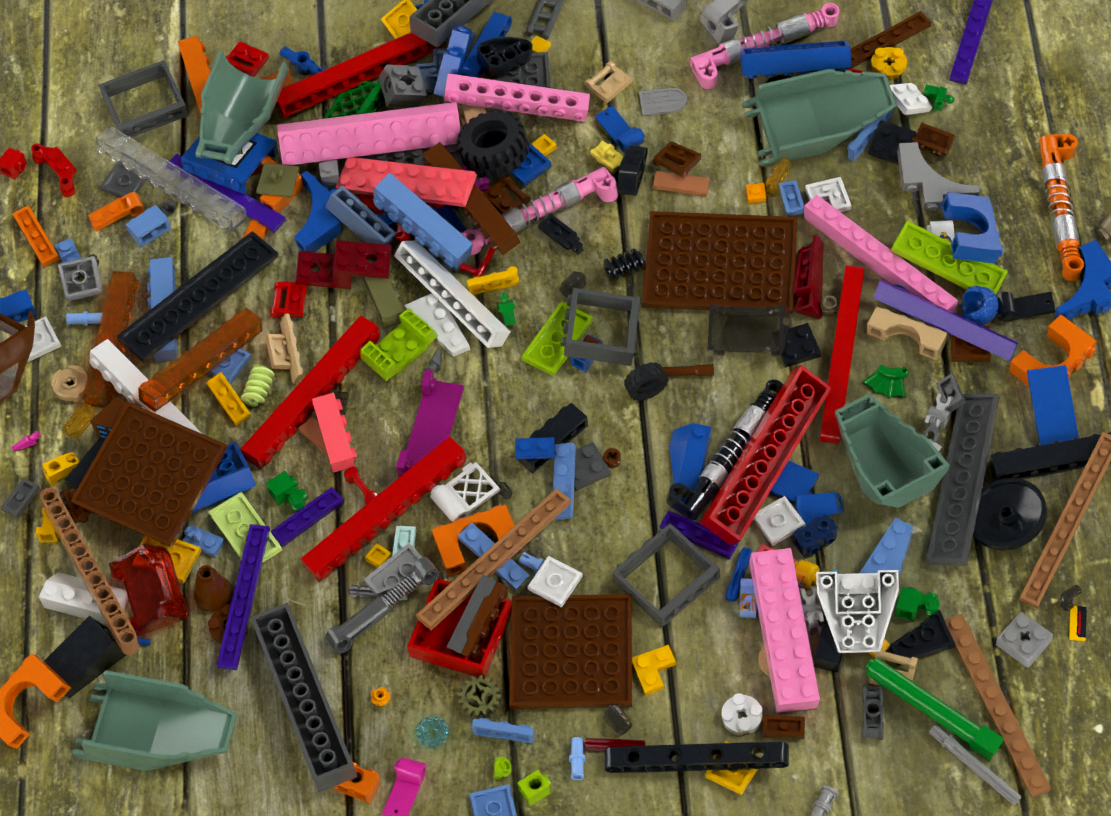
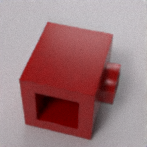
M8 148L0 158V173L14 180L27 166L25 155L20 150Z

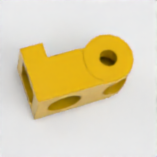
M70 452L43 463V472L51 487L57 485L59 480L67 477L79 463V460L75 453Z
M42 509V527H36L35 533L38 541L58 542L59 536L44 509Z

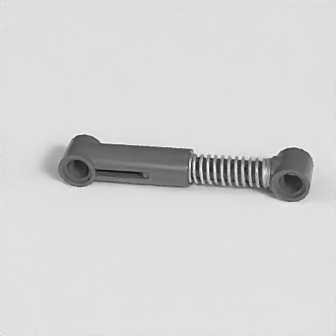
M423 557L417 560L413 565L414 572L410 574V577L407 576V579L404 578V582L398 583L399 586L396 585V588L390 589V593L384 594L385 597H376L341 626L337 625L330 628L325 637L335 652L341 654L348 651L356 638L390 613V607H393V604L396 605L395 602L398 603V600L401 601V598L404 599V595L407 596V593L410 594L409 591L413 592L412 589L415 590V587L418 588L421 584L431 585L436 582L440 572L430 559Z

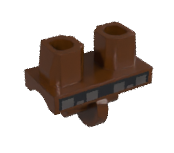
M78 488L61 491L59 493L74 523H86L89 521L87 516L91 512L71 502Z

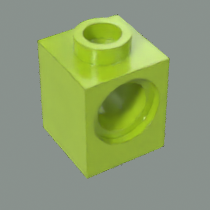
M539 770L517 782L518 790L529 806L551 794V782L547 775H542ZM535 784L540 785L538 789H532L531 787Z

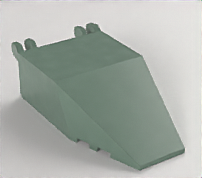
M826 69L761 84L758 87L756 96L741 104L742 108H750L755 105L757 109L747 111L744 115L745 118L760 116L769 148L758 151L757 155L758 157L772 154V158L760 162L762 167H771L776 164L827 153L896 108L886 73H853L848 70L840 72L835 71V69Z
M104 671L103 676L106 683H94L92 689L97 692L106 693L105 696L90 695L89 697L91 702L102 704L92 739L77 738L75 744L82 747L83 750H73L72 755L84 761L89 760L149 771L227 753L237 713L206 699L200 693L197 694L183 684Z

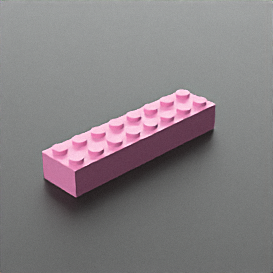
M787 548L753 552L750 556L749 565L776 712L815 709L818 707L820 697L792 550Z

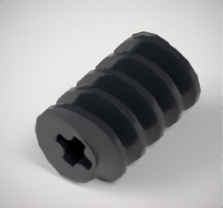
M634 248L631 249V254L625 251L624 256L618 254L617 259L612 256L610 261L608 259L603 261L606 275L610 281L611 276L618 280L619 273L622 277H625V271L631 275L632 268L638 272V266L645 270L643 257Z

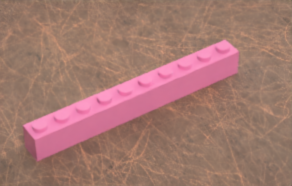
M816 195L804 206L805 220L892 285H900L920 298L955 314L957 313L958 300L900 256L891 252L888 247L820 196Z

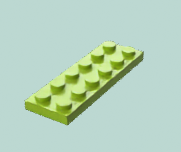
M906 221L892 246L891 252L966 290L973 286H984L991 289L994 294H997L1008 271L992 263L953 259L951 242Z

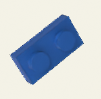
M554 437L515 439L516 459L555 458Z

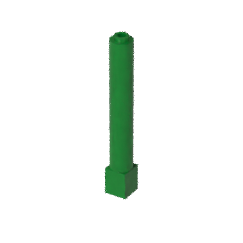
M879 658L875 660L870 659L865 667L867 676L970 744V749L991 761L1002 745L1003 737L985 725L979 726Z

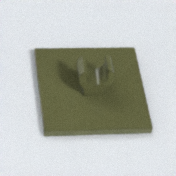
M264 163L256 194L292 197L300 167Z

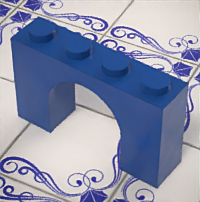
M947 192L941 204L944 218L969 222L981 232V234L957 232L950 245L953 259L996 264L998 258L1002 256L1003 246L1000 243V234L997 231L993 206L990 203L989 197Z

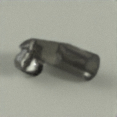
M494 481L500 488L498 494L503 499H510L512 490L507 483ZM487 485V491L493 489L491 485Z

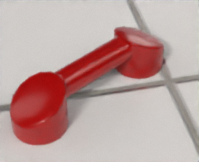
M351 467L344 471L345 481L350 484L355 483L365 495V504L378 495L377 492L370 491L362 481L358 468Z

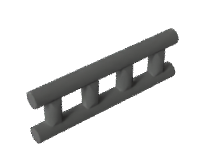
M539 0L525 32L526 35L531 36L533 31L543 33L542 38L549 39L564 0ZM544 5L553 6L552 13L543 12ZM538 19H547V25H537Z

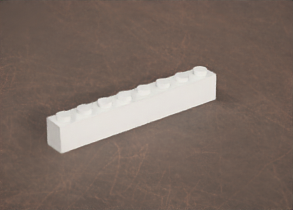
M416 240L402 241L394 256L487 348L502 347L510 331Z
M108 339L90 350L89 362L92 367L98 369L104 379L110 381L116 391L120 394L122 393L128 402L201 433Z

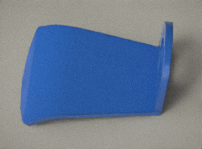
M835 492L797 495L796 510L805 524L808 525L816 517H822L825 514L829 517L836 513H843L844 503L841 495ZM837 498L839 499V502H840V508H839L838 503H837Z

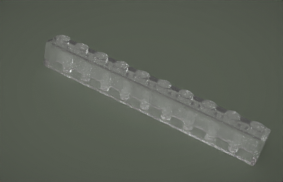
M111 125L96 137L97 150L101 154L107 155L114 162H121L127 170L133 171L142 179L145 178L153 186L175 197L182 204L188 205L195 212L201 213L208 220L214 221L221 228L232 233L246 221L245 207Z

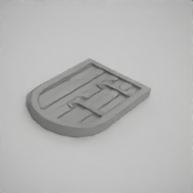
M678 88L639 92L643 116L675 113L684 109L687 104L685 92Z

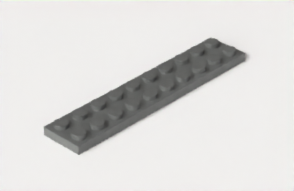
M963 394L966 403L957 408L947 457V463L950 465V468L942 481L926 560L928 565L967 566L1000 399L998 394Z

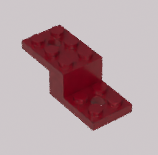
M336 240L335 254L299 251L295 285L351 289L352 276L389 279L391 245ZM373 258V259H375L376 261H375V262H368L367 259ZM317 267L320 270L315 272L311 268Z

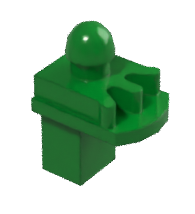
M926 84L923 96L935 101L934 111H942L945 102L952 104L955 101L952 95H947V88Z
M502 292L500 294L501 302L496 303L499 312H502L505 326L516 324L513 311L516 307L513 299L508 300V294Z

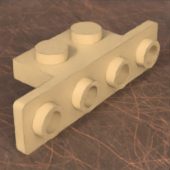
M285 314L280 322L282 334H267L266 343L272 369H289L292 383L297 384L303 376V367L300 366V353L296 347L297 339L293 333V321H291L289 314Z

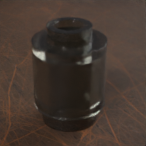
M573 271L561 283L559 289L568 298V295H572L573 288L583 289L587 285V278L582 272Z
M609 705L604 710L603 719L615 733L624 735L633 726L631 719L619 705Z

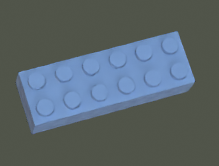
M390 172L374 188L373 201L375 206L387 212L388 217L392 221H397L401 224L402 229L406 233H411L415 236L416 241L420 245H425L429 248L430 253L434 257H439L443 260V264L447 268L457 271L461 264L469 259L473 243Z

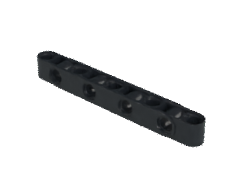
M785 742L609 747L605 749V771L609 773L785 768L789 766V744ZM757 753H763V754H764V755H763L761 758H759V759L754 758L755 754H757ZM716 754L722 755L718 760L712 759ZM675 755L681 756L677 761L671 760ZM639 757L638 761L630 762L631 758Z

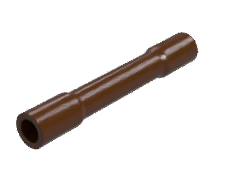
M714 364L662 367L667 376H714Z

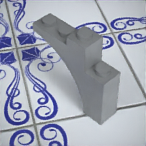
M918 142L899 143L897 153L902 191L916 192L920 190L923 210L937 211L941 209V204L947 192L979 196V185L959 184L935 172L923 158Z

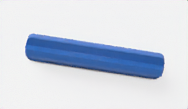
M743 547L725 595L728 601H736L741 587V578L745 576L752 553L750 548Z

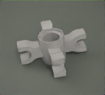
M941 392L936 397L937 405H931L925 422L930 423L923 435L927 437L930 431L934 432V441L939 440L940 427H946L951 412L946 409L952 402L953 397L949 396L947 402H944L941 399L943 395Z
M811 586L812 592L809 595L805 594L804 588H800V593L805 603L803 601L801 603L804 618L807 621L806 629L808 636H811V629L814 627L817 628L818 634H821L822 628L818 620L824 621L820 600L815 601L817 596L816 586Z

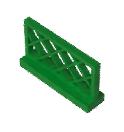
M380 80L377 83L364 81L362 84H359L360 87L340 93L323 119L350 116L355 113L359 115L378 112L385 101ZM367 89H373L370 93H364ZM360 92L363 93L362 96L353 99L352 95ZM351 97L352 100L342 103L343 99ZM365 100L363 105L356 107V103ZM354 105V109L345 112L344 108ZM342 109L343 113L333 116L334 112Z

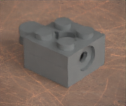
M386 65L379 75L381 88L388 107H419L427 95L434 93L436 86L434 78L421 76L419 66Z

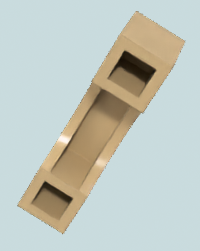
M876 306L867 323L868 335L881 340H886L888 337L897 334L910 336L917 342L919 354L936 361L946 344L947 333L943 330L927 326L923 322L911 320L904 315L895 314L885 308Z

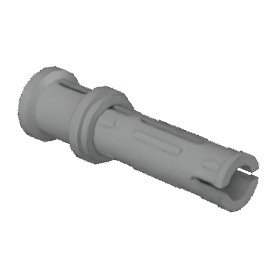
M822 785V792L818 800H815L813 803L814 809L811 816H825L830 813L831 805L834 799L839 796V792L833 787Z

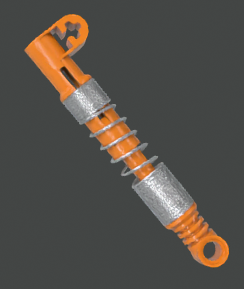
M1049 134L1039 139L1043 162L1042 176L1044 186L1047 188L1045 193L1049 195L1047 201L1050 202L1048 208L1052 210L1050 217L1054 218L1051 224L1056 248L1061 256L1062 276L1065 280L1073 282L1079 279L1084 262L1079 254V234L1075 214L1072 211L1073 205L1069 195L1065 165L1061 160L1073 158L1078 140L1071 134ZM1053 212L1056 213V217L1052 216Z

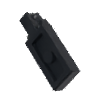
M550 214L538 225L539 230L564 249H571L578 255L584 250L577 233L554 215Z

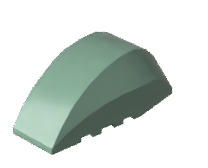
M869 394L835 411L840 433L860 489L874 503L900 508L932 491L949 470L950 465L923 434H918L915 428L911 425H906L900 420L899 416L895 413H890L887 407Z

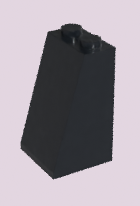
M89 615L44 662L71 687L64 695L71 698L127 654L121 651L110 629Z

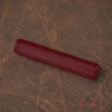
M586 738L584 743L585 750L605 751L609 747L646 746L644 740Z

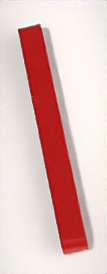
M845 266L828 385L832 388L825 400L820 442L840 443L841 433L835 411L844 407L846 403L865 267Z

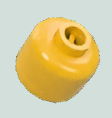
M806 560L795 562L794 566L798 585L806 589L817 585L816 572H820L819 566Z

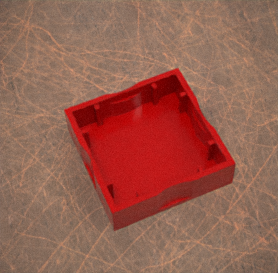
M438 578L432 586L426 600V605L452 582ZM473 593L432 630L418 621L407 645L409 656L478 678L482 675L483 679H485L512 613L511 600L506 598L504 602H501L498 608V616L495 620H492L489 626V634L486 638H483L480 644V652L476 657L474 656L473 660L447 647Z

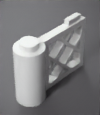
M470 462L462 468L463 472L446 485H437L431 490L430 498L452 523L457 519L467 518L472 511L500 491V488L477 462L474 464ZM475 470L480 473L479 480L469 479L470 474ZM457 483H465L464 491H456L453 486ZM468 484H479L478 491H467ZM482 484L491 485L493 488L488 493L481 492ZM466 496H477L476 502L469 506L466 503Z

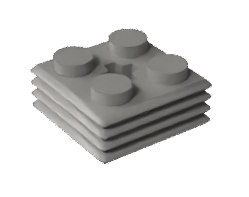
M94 256L58 265L67 301L103 293L98 266ZM80 275L85 278L82 282L78 281Z
M1020 612L997 637L996 646L1028 668L1051 643L1053 634L1026 614Z

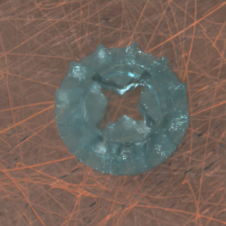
M427 717L417 726V739L422 745H426L429 748L433 746L439 747L440 744L446 742V738L449 735L448 725L440 717ZM430 726L434 731H437L435 736L436 738L432 737V735L429 734Z

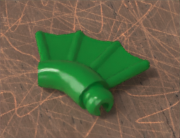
M880 365L877 372L863 380L862 383L870 386L874 394L882 393L888 398L894 396L905 398L906 392L903 378L908 377L909 373L906 367L900 369V367L887 368L884 365Z

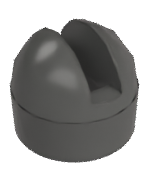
M172 199L163 201L161 205L162 212L166 215L173 214L176 210L175 201Z

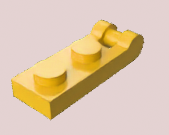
M511 266L507 271L467 280L468 291L472 295L515 286L519 283L518 269Z

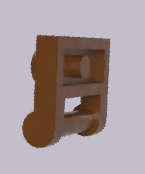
M670 141L655 155L653 164L666 167L685 178L689 171L701 160V154ZM665 158H667V159H669V160H671V161H674V162H676V163H678V164H680V165H683V166L681 167V166H679V165H677V164H675V163H672V162L666 160Z
M504 175L499 182L483 192L500 214L515 207L520 210L523 208L522 203L527 205L531 200V197L527 193L524 194L511 181L512 179L508 175ZM503 188H509L519 200L515 201Z

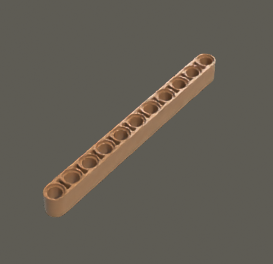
M53 488L42 490L40 498L43 509L121 651L127 655L136 653L139 649L136 632L58 492Z

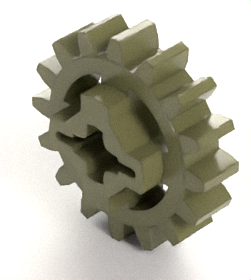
M482 675L479 676V679L472 676L471 682L465 680V686L460 685V692L457 693L458 705L463 713L468 711L470 718L473 714L476 715L477 719L480 718V715L487 718L488 712L495 714L493 708L499 709V702L502 701L501 695H499L501 690L500 687H497L496 681L491 683L489 676L486 680H483ZM477 693L481 696L482 702L478 698Z

